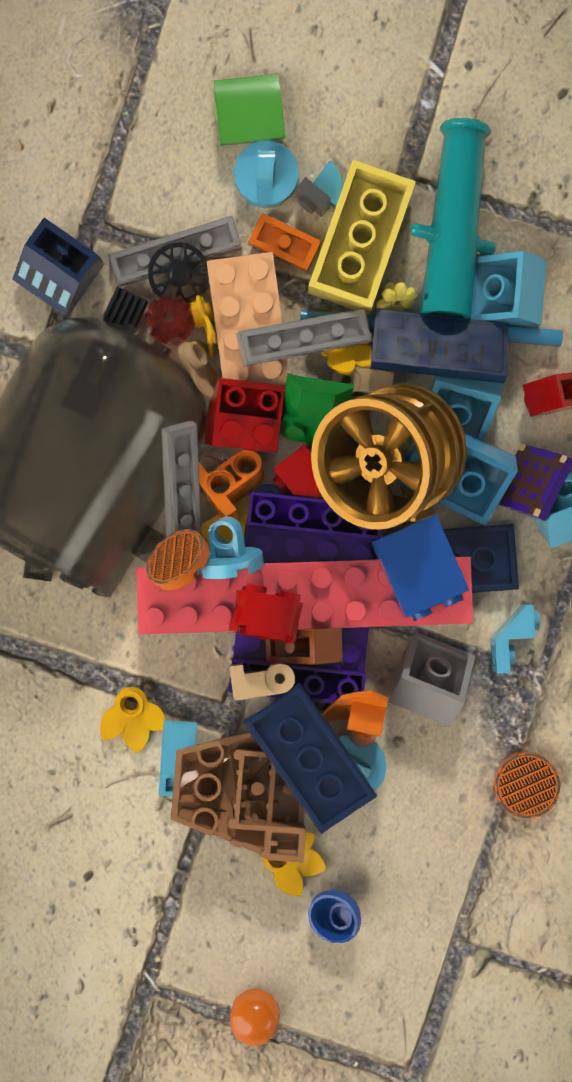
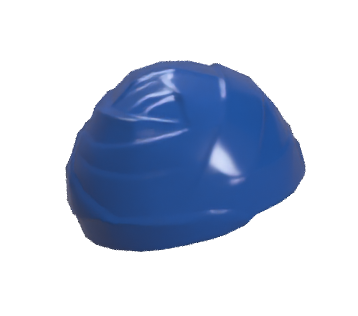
M329 889L317 894L312 899L308 910L309 922L313 931L320 938L331 943H345L358 934L361 927L360 908L348 893L342 890Z

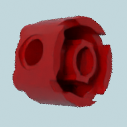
M249 583L243 586L242 590H236L235 608L228 631L239 632L241 635L278 642V640L285 641V644L295 645L299 619L303 608V603L300 602V594L288 591H280V593H275V595L266 594L267 587Z

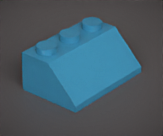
M464 431L467 459L463 475L452 493L440 501L439 504L486 525L518 472L516 456ZM412 441L405 461L420 462L414 441ZM397 479V484L413 491L404 483H402L399 479Z

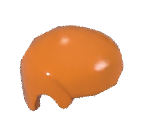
M261 989L246 990L237 996L233 1001L230 1012V1028L235 1038L249 1046H262L269 1043L278 1030L280 1019L279 1004L272 994Z

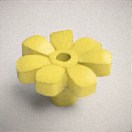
M389 282L384 285L383 292L381 293L383 299L376 302V308L405 312L404 308L410 309L414 305L417 293L413 287L407 288L404 283H397L395 285V283Z

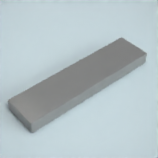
M232 215L108 254L117 286L124 287L148 279V265L151 257L161 246L171 242H185L195 246L202 252L206 260L243 248ZM173 248L174 260H183L184 248ZM170 249L166 250L165 253L170 255ZM187 249V255H189L192 251ZM163 254L156 260V263L165 269L171 262ZM196 254L187 261L189 266L201 262ZM154 265L153 271L159 270V268ZM165 273L154 274L153 277H156V276H159V275H162V274H165Z
M365 308L243 330L236 333L243 367L367 344L372 341Z
M187 421L161 428L166 536L185 529L195 530L201 535L197 424L193 421Z

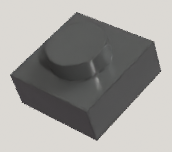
M305 177L297 186L298 203L310 214L316 212L322 217L330 208L331 198Z

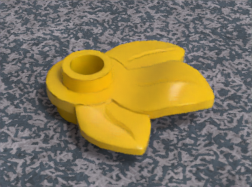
M196 295V301L191 302L195 327H204L210 358H214V344H217V337L211 323L215 321L212 303H205L204 297Z
M371 342L320 352L323 356L327 357L328 366L343 375H351L355 367L370 368L372 348L369 346Z
M137 687L124 688L117 694L115 705L103 713L100 724L101 737L103 740H109L121 734L125 743L134 752L138 753L148 742L150 730H163L165 715L159 706L148 702L146 694ZM133 697L137 700L138 705L135 709L127 707V698Z
M306 830L304 862L272 861L262 857L264 866L274 873L276 886L292 896L300 897L302 895L303 877L314 876L326 870V865L321 855L311 849L315 834Z

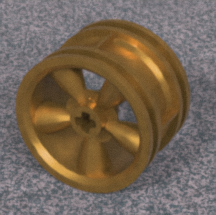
M414 384L390 385L336 406L320 422L314 435L311 449L314 479L328 505L346 521L362 528L378 530L395 527L445 499L460 482L467 459L465 434L453 409L433 391ZM371 410L382 412L391 417L385 436L380 434L374 435L369 417ZM411 438L416 445L420 462L403 461L400 447ZM398 478L402 483L415 491V494L412 498L394 495L389 484Z

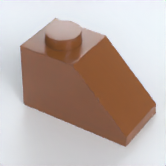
M342 628L298 629L295 645L285 644V641L278 640V642L265 640L266 662L314 665L343 662Z

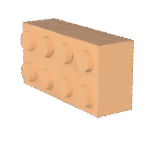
M273 252L207 261L222 378L285 386L287 373H289L288 359L243 367L236 337L238 331L282 324Z

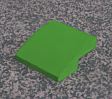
M278 73L213 80L221 146L286 138Z

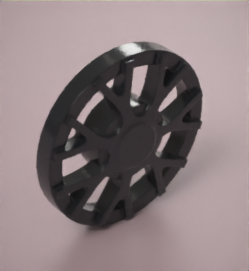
M171 242L165 244L150 259L148 265L150 286L155 294L165 302L176 305L190 303L196 300V295L201 296L208 285L207 260L199 249L189 243ZM173 248H184L183 260H174ZM170 249V255L166 254L165 251ZM187 249L192 251L189 255H187ZM161 254L171 261L166 269L156 263ZM196 254L201 262L195 267L190 268L187 261ZM154 265L158 267L159 270L153 271ZM203 265L204 270H199V267ZM165 273L167 281L155 285L153 275ZM192 273L204 274L202 284L191 281ZM169 284L177 287L173 298L164 295ZM189 284L194 294L185 298L181 287ZM162 286H163V290L160 291V290L158 289V287H162Z

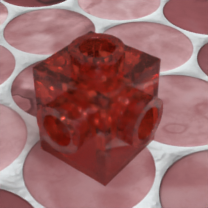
M162 295L159 301L153 300L145 314V317L148 318L146 325L151 331L149 335L164 345L170 342L178 347L182 339L185 341L189 337L195 326L192 312L188 310L190 304L176 295H173L171 299ZM168 312L175 315L173 321H163Z

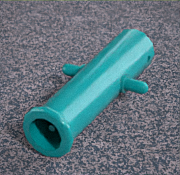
M453 118L444 121L440 126V131L444 138L432 225L427 226L415 223L410 227V233L415 237L427 239L429 243L419 314L471 319L476 252L491 255L496 250L493 242L482 240L478 235L485 139L491 134V129L488 124L480 120Z

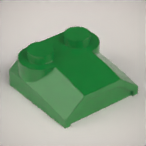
M287 373L280 433L291 441L312 444L316 430L323 418L336 406L352 399L354 383L346 384Z

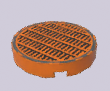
M190 529L180 530L167 536L155 547L149 556L146 565L147 577L155 586L165 591L177 590L188 585L196 578L193 574L198 568L203 570L207 564L210 554L208 543L197 531Z
M522 751L511 754L500 763L494 776L493 787L496 798L506 811L516 817L530 819L542 816L553 808L559 798L561 783L558 771L548 759L537 753Z

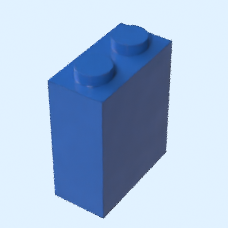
M437 515L428 517L371 542L403 617L412 616L413 620L416 621L432 614L433 612L430 607L442 602L445 607L453 605L464 599L462 593L469 591Z

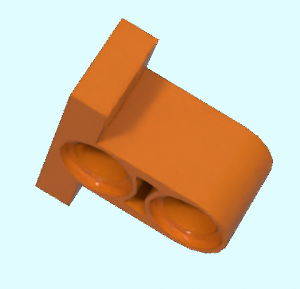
M242 450L236 453L209 474L199 463V491L221 518L226 516L233 517L239 522V514L233 504L256 489L264 479L261 458L253 450ZM252 465L256 467L251 473L245 474L241 472L245 466ZM225 484L229 486V489L224 493L214 492L215 488L219 485Z

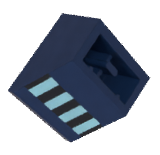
M44 217L25 243L12 280L67 318L100 272L104 263L98 254Z

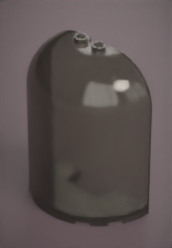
M74 317L51 325L33 340L0 394V547L44 572L45 570L51 573L55 570L61 572L59 578L70 585L82 590L83 588L89 589L92 586L94 587L92 589L94 594L111 597L165 508L162 428L193 421L197 424L199 451L205 435L207 406L204 395L196 387L190 372L184 370L176 360L169 356L172 351L170 348L157 340H154L152 345L141 339L143 332L129 323H126L122 328L100 318Z

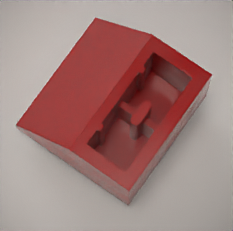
M218 378L207 410L204 444L277 453L285 386Z

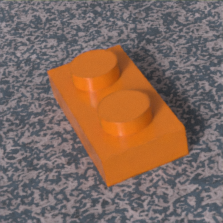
M262 213L249 238L248 245L263 253L273 252L274 258L307 273L321 245V240Z

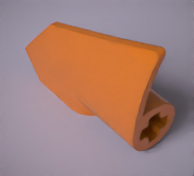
M373 690L341 695L322 715L327 722L349 720L347 730L351 741L359 746H368L376 740L377 736L381 737L389 698Z

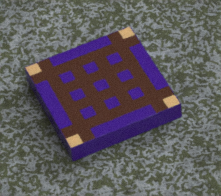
M521 443L515 455L518 472L498 505L545 521L572 468V459L566 455Z

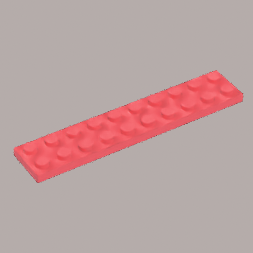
M455 557L469 588V591L462 593L464 599L448 607H445L443 602L430 607L433 612L432 614L416 621L413 620L412 616L403 617L379 560L264 563V566L254 573L249 574L248 568L237 571L238 577L226 579L203 578V573L198 575L196 571L193 574L196 578L191 583L171 591L161 590L158 586H155L147 577L146 567L136 568L138 635L230 632L228 629L235 608L236 590H242V587L246 586L247 583L267 587L266 594L275 595V593H280V591L300 594V602L303 603L298 629L473 624L471 557Z

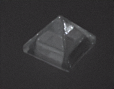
M202 443L198 446V462L208 474L230 458L219 446Z

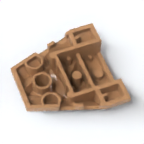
M249 731L176 750L171 820L207 835H215L225 839L236 847L241 848L242 846L268 860L304 862L306 827L304 825L305 811Z

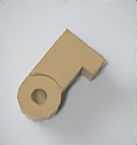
M355 367L351 375H343L335 371L332 381L346 384L354 383L352 397L354 395L364 396L393 385L394 372Z
M284 662L272 663L267 669L244 672L243 663L229 665L234 701L288 692L295 682L293 670Z

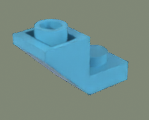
M521 604L490 638L493 672L497 674L511 673L510 665L515 664V649L513 645H509V639L535 638V630L540 629V616L538 610L534 611L533 604Z
M164 720L159 796H173L176 750L196 745V722Z

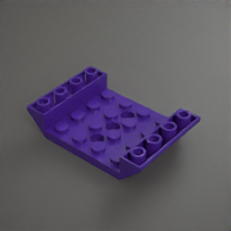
M250 492L245 547L259 548L263 552L264 563L377 559L371 542L381 538V529L362 528L346 521L323 499ZM369 627L342 628L343 662L315 665L288 664L295 675L293 686L300 682L313 702L331 704L341 695L364 691L366 678L364 670ZM236 632L232 664L243 663L244 672L267 669L272 662H266L265 640L241 635L239 632ZM230 676L229 692L233 693ZM281 694L270 695V696H267V697H276V698H277V697L280 696Z

